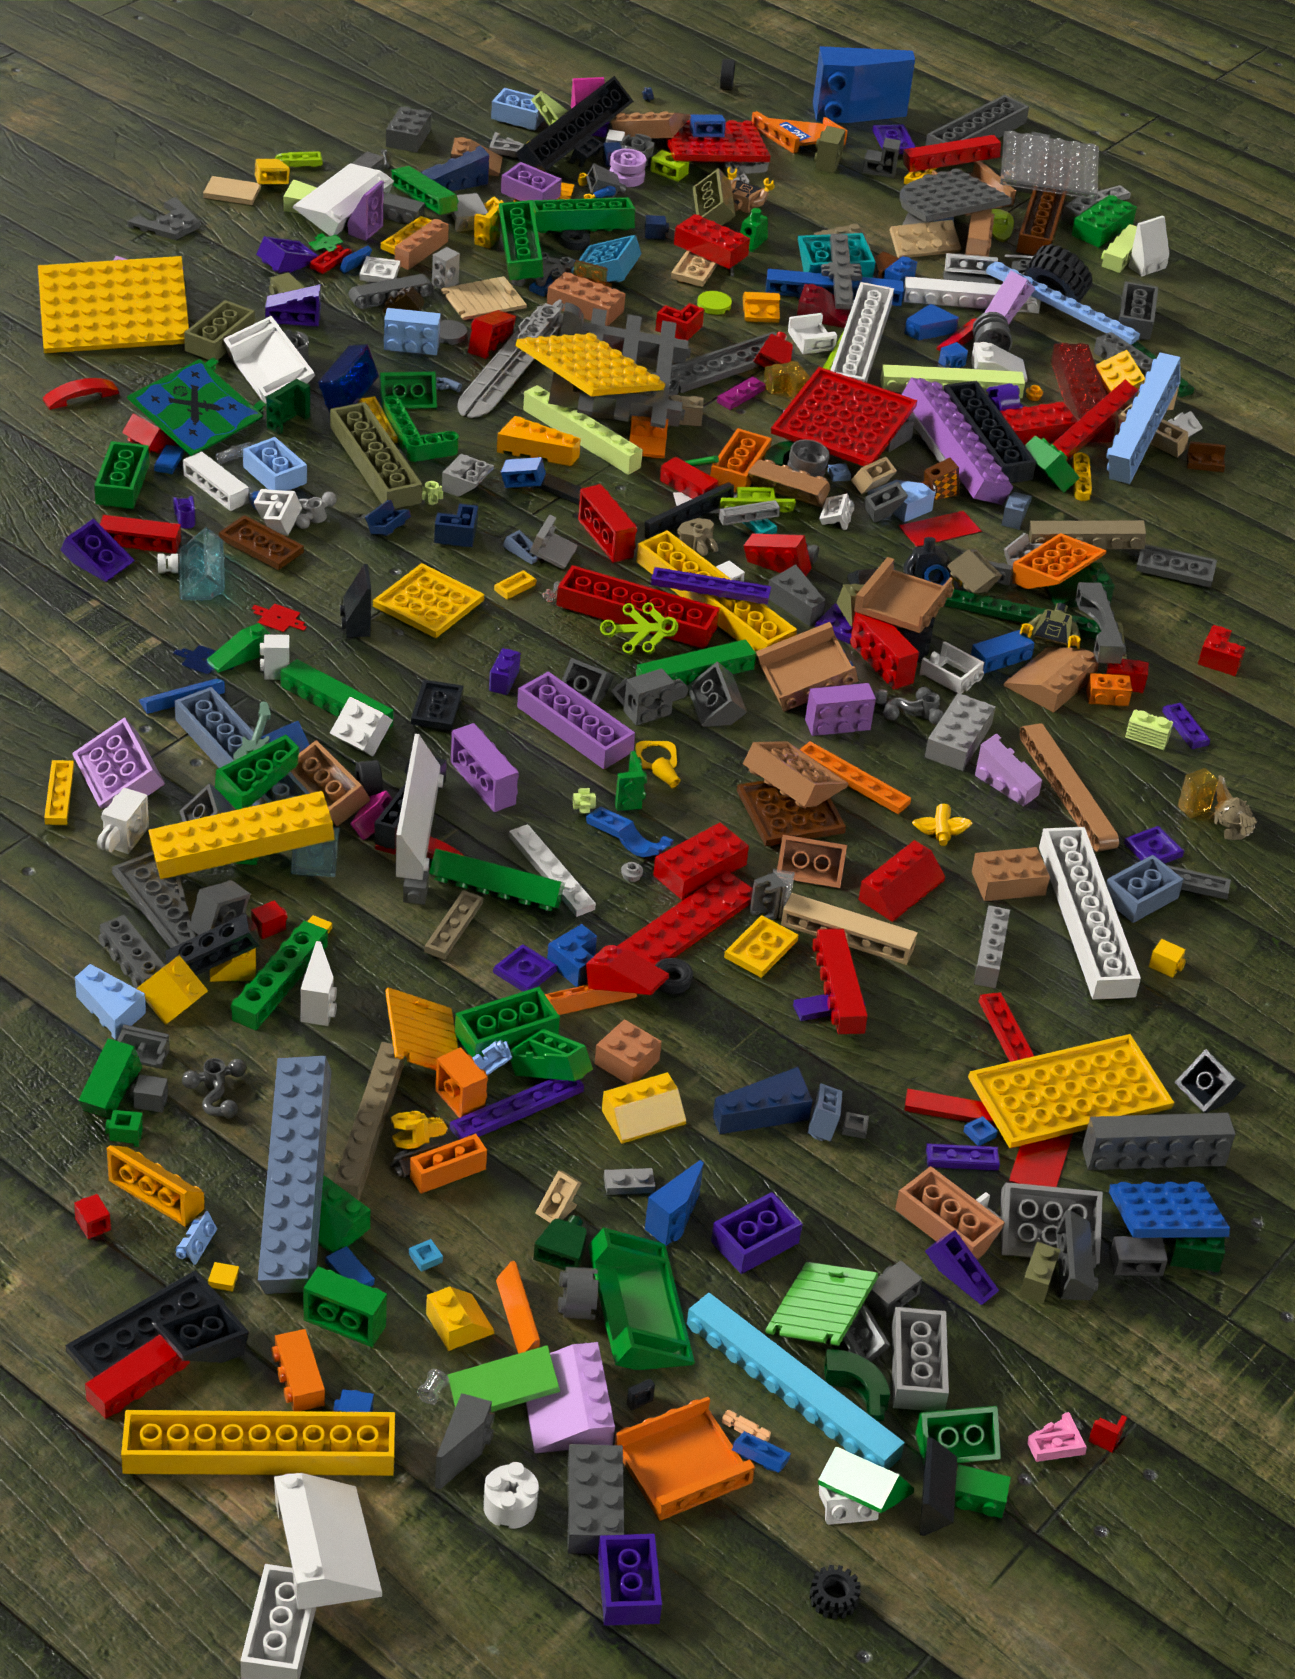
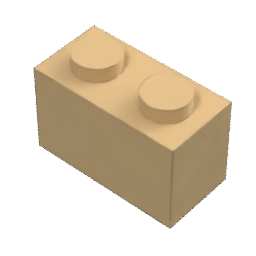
M884 457L862 467L851 481L859 492L864 494L886 484L897 470L888 458Z

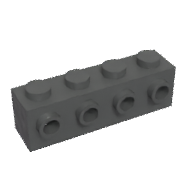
M1109 332L1096 338L1094 353L1104 360L1127 350L1144 377H1146L1148 371H1151L1153 360L1114 333Z
M125 915L100 924L98 939L101 946L108 949L113 961H117L120 964L122 972L131 978L135 988L139 987L165 966Z

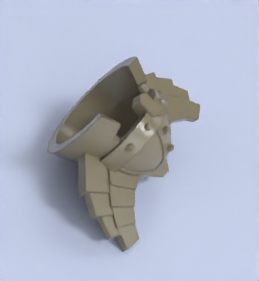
M1219 775L1216 787L1218 804L1214 807L1215 812L1209 818L1214 819L1215 824H1222L1229 828L1224 830L1225 839L1240 840L1246 838L1256 829L1255 824L1257 821L1255 817H1252L1250 805L1246 804L1247 801L1237 797L1233 798L1226 786L1225 778Z

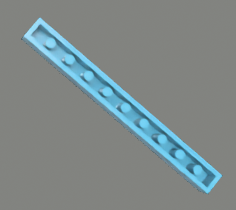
M706 1294L689 1308L687 1326L692 1332L699 1334L713 1348H717L725 1354L731 1362L743 1368L750 1377L761 1382L768 1391L779 1396L790 1408H794L801 1413L808 1422L819 1427L829 1438L842 1445L847 1452L887 1470L901 1459L904 1441L712 1294Z

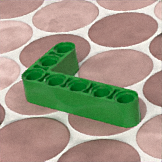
M396 396L384 398L383 411L398 437V444L408 460L417 462L453 456L458 453L459 435L456 432L445 431L420 435L401 400Z

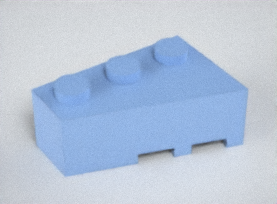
M89 964L75 977L76 997L92 1014L94 1013L100 1019L103 1027L106 1026L110 1030L115 1040L118 1039L123 1025L132 1026L146 1013L145 993L101 969Z

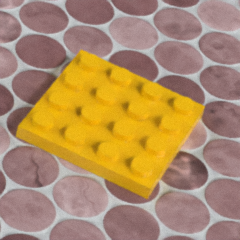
M421 563L373 600V607L437 638L483 602L484 594Z

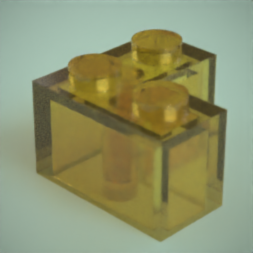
M790 361L789 363L765 367L763 383L766 384L765 388L770 394L787 391L792 399H794L810 379V376L798 361Z

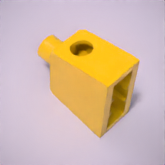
M256 159L255 177L258 184H289L290 168L279 159Z

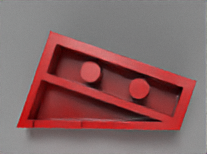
M496 310L474 318L471 323L472 332L467 353L487 359L489 357L488 353L491 350L495 351L497 349L496 345L499 342L503 343L513 333L516 316Z
M752 533L743 545L746 559L749 563L779 573L797 565L805 576L812 569L805 535Z

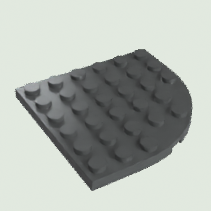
M952 169L950 172H938L936 175L927 174L923 178L908 183L900 191L899 202H901L902 208L925 222L1010 205L1012 198L1004 192L990 187L987 183L979 181L978 178L962 172L961 169Z

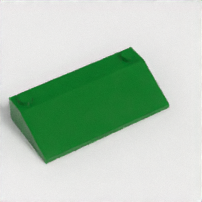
M603 1227L589 1243L588 1249L592 1267L598 1270V1274H594L595 1280H598V1293L614 1364L633 1370L692 1366L695 1361L665 1244Z

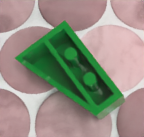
M545 1029L540 1030L510 1050L512 1055L510 1061L516 1076L576 1081L582 1079L585 1074L593 1070L585 1045Z
M107 1039L78 1100L83 1111L109 1119L113 1110H117L120 1101L142 1069V1064L134 1046Z

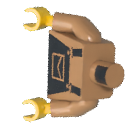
M728 167L727 173L728 179L731 182L735 212L739 210L749 213L753 208L762 207L769 195L768 191L773 190L775 187L774 181L772 180L769 184V179L766 178L764 180L765 188L738 180L733 181L737 177V168L734 173H730L731 167Z

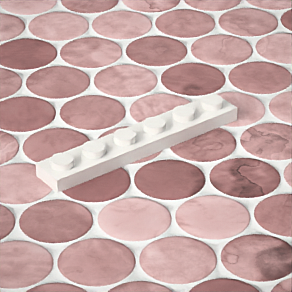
M528 824L509 831V838L542 877L565 883L561 899L576 917L595 910L596 903Z

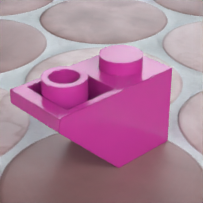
M387 791L369 797L371 801L359 810L350 823L363 840L374 833L375 821L393 799Z

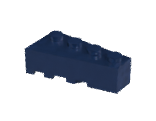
M480 145L472 152L462 153L463 156L456 159L453 157L447 163L437 164L421 173L450 191L488 184L489 154Z
M796 1067L716 1097L713 1119L719 1134L807 1121L810 1119L812 1098L799 1068Z

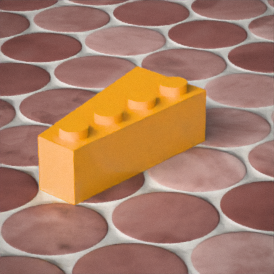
M514 416L498 433L497 452L504 453V451H509L514 456L525 454L531 455V458L542 457L547 458V462L572 466L580 455L581 438L540 425L539 423H534L522 417Z

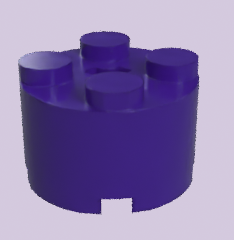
M1008 383L987 388L986 392H989V398L999 411L1023 408L1019 398L1020 389L1017 385Z

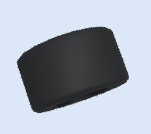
M377 760L357 762L355 779L363 786L367 795L371 797L383 792L380 763Z

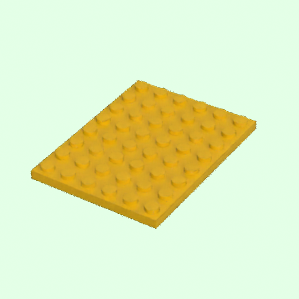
M182 256L38 265L44 353L185 344L184 332L189 329Z

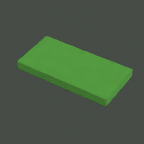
M548 1345L448 1374L455 1408L461 1393L492 1401L491 1412L560 1392Z

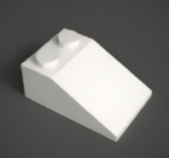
M1163 215L1138 223L1129 268L1140 276H1144L1165 269L1168 263L1169 247L1165 217Z
M974 343L971 357L973 369L1023 372L1024 380L1027 382L1023 359L992 343Z
M316 941L301 987V1022L328 1026L330 1018L336 1015L337 1004L333 1003V1001L336 999L337 987H333V975L321 942Z

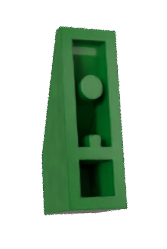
M260 623L242 629L207 659V662L219 673L261 657L263 655H260V643H264V635H270V633Z

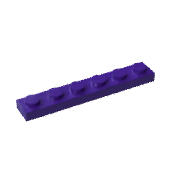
M658 567L654 568L651 578V585L732 598L740 601H750L757 604H768L771 593V586Z
M550 1079L451 1121L450 1130L458 1140L473 1134H477L480 1137L584 1092V1084L580 1080Z

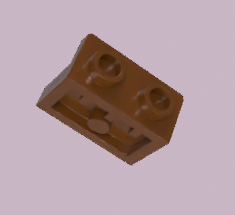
M1191 441L1186 456L1188 469L1224 472L1226 446Z

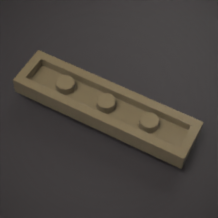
M463 890L426 943L424 952L446 959L483 904V897Z

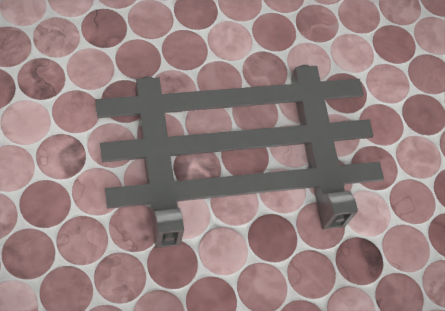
M566 302L560 336L563 334L584 335L592 333L600 341L607 342L612 349L621 351L623 356L633 359L635 364L637 356L658 360L656 375L666 384L664 390L654 391V397L635 393L591 397L554 372L548 404L575 408L577 413L592 415V412L614 415L615 420L628 422L629 418L632 419V415L651 417L650 426L665 428L666 419H669L668 425L679 427L680 420H684L685 410L682 409L683 402L668 400L672 363H681L686 361V358H690L691 348H688L689 341L675 338L676 323L662 321L661 336L640 332L642 317L628 314L626 329L605 326L607 310L593 308L591 323L584 322V315L579 307Z

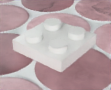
M366 256L359 280L381 282L396 279L400 269V261Z

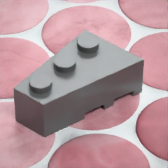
M797 565L769 579L768 586H771L770 601L808 626L813 625L823 616L825 599Z

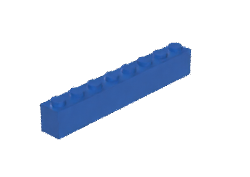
M778 269L767 270L766 293L801 297L804 285L814 284L823 287L834 295L833 279H830L829 276H823L822 273ZM862 277L861 281L852 280L853 302L860 282L894 288L892 305H902L903 281Z

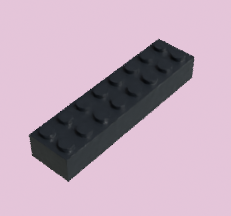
M978 381L944 385L945 393L950 396V400L957 406L958 411L964 416L966 422L971 425L973 432L979 436V440L986 446L989 454L994 457V461L1001 467L1004 475L1009 478V482L1033 480L1036 466L1035 459Z

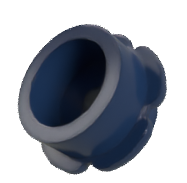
M645 87L644 91H642L643 99L648 100V102L654 99L651 87Z

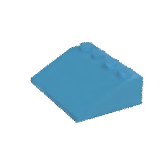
M636 235L589 245L572 268V273L607 282H621L625 280V277L642 254Z

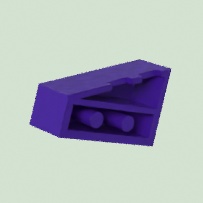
M321 284L267 296L265 319L272 316L277 324L319 326Z

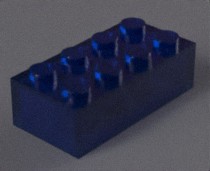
M368 344L349 345L318 381L319 389L323 394L329 413L330 409L357 404L379 377Z

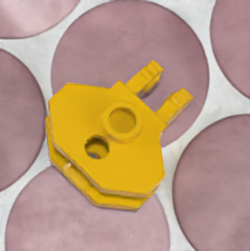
M420 1111L397 1113L391 1117V1123H393L394 1128L406 1130L392 1136L395 1146L400 1148H418L425 1143H430V1137L446 1134L448 1129L442 1118H427Z

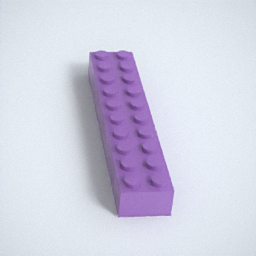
M911 377L901 395L917 400V407L913 411L945 458L951 457L959 467V478L969 493L975 499L1003 505L1013 486L1009 482V478L1001 471V467L994 461V457L986 450V446L981 443L979 436L973 432L971 425L966 422L964 416L958 411L957 406L950 400V396L945 393L940 383H932L923 378L916 379Z

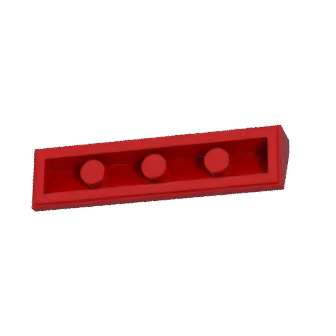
M977 318L967 322L937 346L936 349L941 351L942 347L956 342L961 346L968 343L974 338L972 328Z

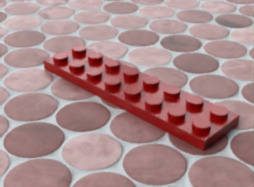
M726 870L623 941L617 948L627 949L653 965L666 958H675L750 905L753 888Z

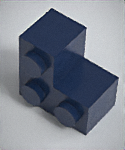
M459 504L457 515L437 513L434 543L473 547L478 522V506Z

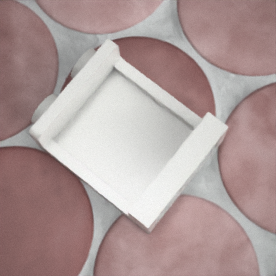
M821 313L789 318L788 333L802 354L832 351L836 345L837 334L835 332H827L822 325L823 315Z

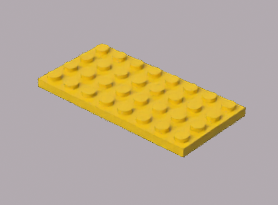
M1131 1034L970 1071L968 1076L1009 1148L1087 1130L1090 1117L1148 1115L1172 1109L1174 1101Z

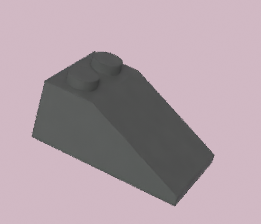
M461 1393L436 1457L435 1488L441 1489L482 1454L485 1444L490 1445L494 1429H491L495 1417V1413L491 1412L492 1401Z

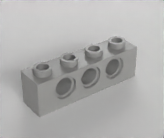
M988 905L974 978L975 985L996 989L1010 913L1009 909Z

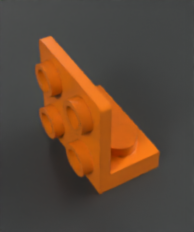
M632 415L629 441L643 449L642 456L656 459L665 458L669 419H666L665 428L650 426L651 417Z

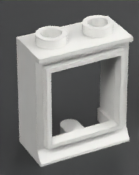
M944 641L941 654L934 651L930 656V661L925 657L922 659L919 675H925L954 692L962 694L964 691H968L975 682H979L982 679L984 662ZM948 663L966 674L960 678L943 669L942 666Z

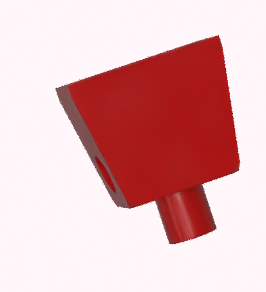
M778 332L776 335L770 334L753 362L784 376L791 365L793 344L786 341L787 335L783 332Z

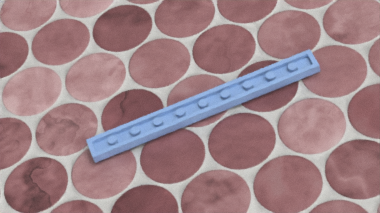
M995 261L987 267V274L1003 282L1011 270L1028 279L1035 287V291L1031 296L1106 334L1112 332L1130 345L1139 339L1140 333L1136 332L1133 328L1126 327L1120 324L1119 321L1112 320L1103 313L1096 312L1089 306L1082 305L1076 302L1075 299L1068 298L1062 295L1061 292L1054 291L1045 284L1038 283L1031 277L1025 276L1001 262Z

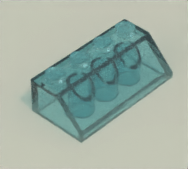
M207 527L179 549V591L181 600H212L225 589L223 540Z

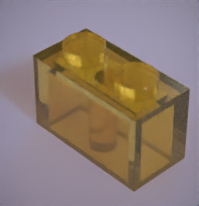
M1206 768L1187 774L1178 802V807L1190 819L1209 812L1218 779Z

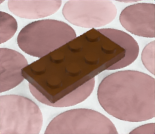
M245 515L219 532L220 540L277 570L304 553L303 545Z

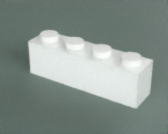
M203 452L183 460L184 476L228 510L232 511L249 503V487Z

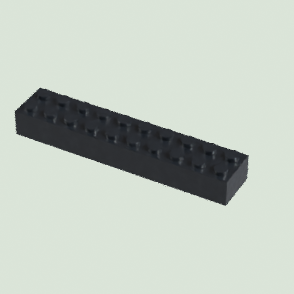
M613 76L515 152V155L522 163L545 172L634 101L617 78Z

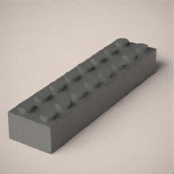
M1003 95L928 133L926 146L995 135L996 138H999L1026 124L1029 106L1007 95Z

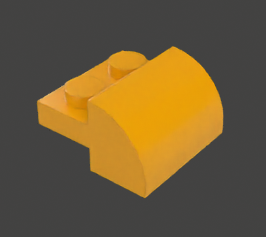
M744 292L743 311L745 321L779 323L780 294Z

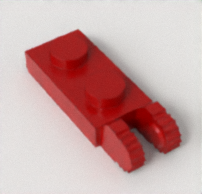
M338 244L334 251H326L310 261V268L324 274L341 263L343 258L352 252L348 248L343 250V247Z

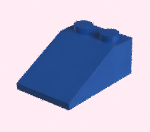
M701 1160L648 1197L645 1230L658 1241L664 1243L665 1246L681 1238L697 1202L704 1162Z

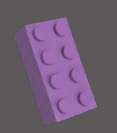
M474 723L453 730L451 764L493 812L515 805L516 795L518 794L517 779L519 778L517 769L507 761L505 755L498 751L495 744L490 742L484 732Z

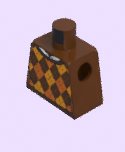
M951 457L927 468L924 471V481L920 483L925 484L935 492L934 500L958 496L959 467Z

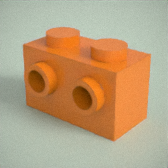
M1090 673L1086 688L1089 704L1129 706L1132 694L1130 676Z

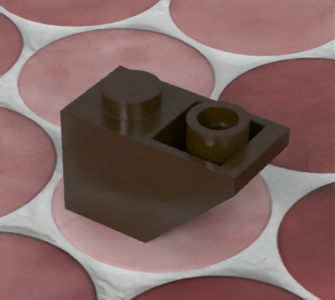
M410 286L407 289H401L396 297L391 296L387 299L383 312L386 314L387 308L420 311L426 301L413 286Z

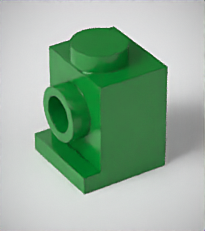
M113 1110L111 1120L107 1119L105 1133L109 1134V1140L134 1143V1147H139L143 1133V1113Z

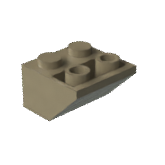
M977 549L967 550L947 566L951 570V575L957 580L960 579L964 583V588L972 593L988 592L1002 576Z

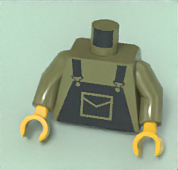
M1057 603L1054 611L1046 609L1043 614H1039L1021 627L1020 635L1026 633L1028 634L1027 638H1031L1032 635V641L1037 645L1064 648L1077 646V649H1080V633L1077 624L1072 621V615L1066 614L1068 606L1063 603Z

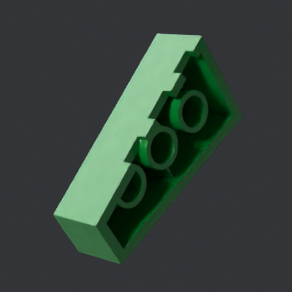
M284 735L216 770L215 788L236 810L248 808L298 765L299 747L287 735Z

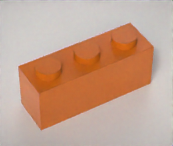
M473 1134L411 1157L410 1178L420 1194L481 1172L486 1170L487 1149L477 1134Z
M306 1329L275 1335V1346L271 1347L273 1361L279 1362L280 1367L277 1370L280 1383L285 1382L286 1385L284 1388L286 1403H291L293 1411H304L325 1406V1389Z

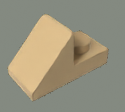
M558 1170L535 1213L549 1223L557 1218L563 1220L577 1206L572 1200L581 1182L567 1173Z

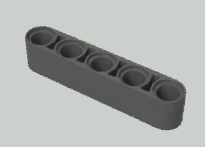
M419 274L355 286L350 289L348 295L358 309L385 305L387 299L391 296L396 297L401 289H407L410 286H413L422 297H427L433 293L434 286L426 275Z

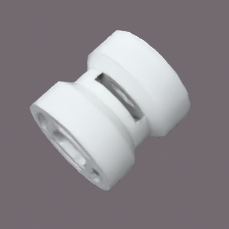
M158 554V574H164L165 572L178 574V554H171L170 556ZM166 559H168V568H166Z

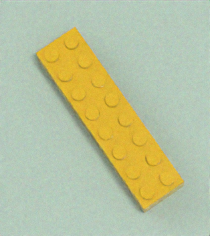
M323 791L148 830L160 880L335 840L333 823Z

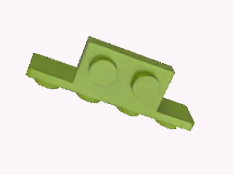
M737 487L736 498H721L719 510L776 500L780 507L779 511L786 513L794 510L796 500L775 499L774 488Z

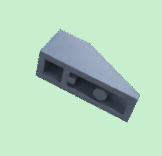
M1013 492L1005 506L1002 526L1020 530L1032 496Z
M821 1083L810 1119L808 1133L817 1140L831 1141L841 1114L842 1091Z

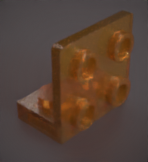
M579 260L574 262L573 275L612 288V283L607 282L608 269L606 267Z

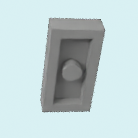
M652 1168L604 1170L606 1195L655 1192Z

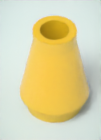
M661 757L652 764L653 774L671 788L676 787L680 783L681 779L677 776L668 759Z

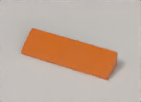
M588 985L545 994L558 1015L636 998L637 994L588 989Z
M511 1261L498 1276L496 1282L519 1354L539 1348L540 1338L515 1261Z

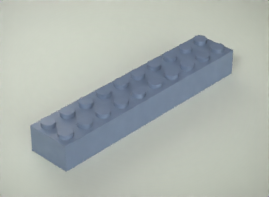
M212 687L175 700L176 721L218 768L233 761L234 753L242 746V737H246L248 740L252 739L254 732ZM289 772L259 798L253 806L310 793Z
M326 1056L277 1059L258 1282L264 1294L303 1292L304 1286L316 1270L332 1071Z

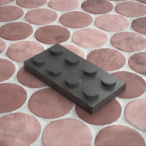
M1145 544V548L1140 551L1136 571L1211 588L1217 560Z

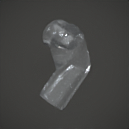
M560 581L553 584V591L546 589V592H543L542 596L547 602H553L557 599V589L561 583Z

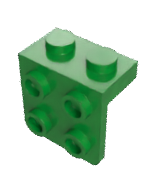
M636 751L630 752L629 772L618 773L615 800L617 811L642 809V800L646 798L644 784L647 783L646 771L642 770V760L640 757H637Z

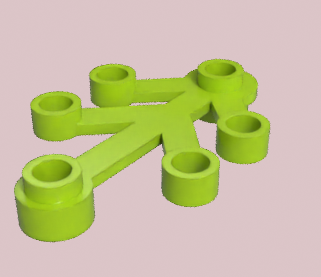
M647 602L642 607L644 614L652 616L658 622L649 623L635 610L631 603H627L623 606L624 614L634 619L638 624L615 625L612 620H605L600 625V631L605 637H613L616 633H637L629 642L623 644L622 649L626 655H632L635 652V647L650 632H657L650 641H646L642 645V649L646 654H652L655 651V646L664 637H671L677 633V621L672 617L664 618L652 603ZM628 607L632 608V611L630 613L626 612V609ZM647 607H652L650 612L645 611ZM672 625L671 630H665V627ZM608 627L613 628L610 633L606 632ZM652 645L651 650H645V647ZM627 646H632L630 651L625 650Z

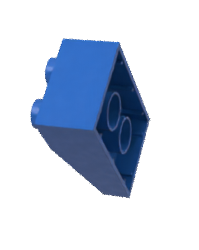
M820 46L813 97L816 122H823L825 117L835 123H853L906 117L915 65L913 51Z

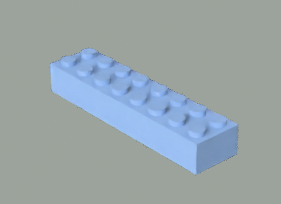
M1159 353L1157 359L1153 360L1151 371L1147 372L1145 383L1141 384L1139 395L1133 400L1132 409L1128 410L1125 422L1121 423L1119 434L1114 437L1112 448L1108 449L1107 459H1109L1107 471H1109V479L1128 484L1131 483L1180 384V357Z

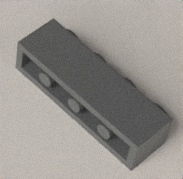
M384 192L383 218L409 224L420 216L424 217V202Z

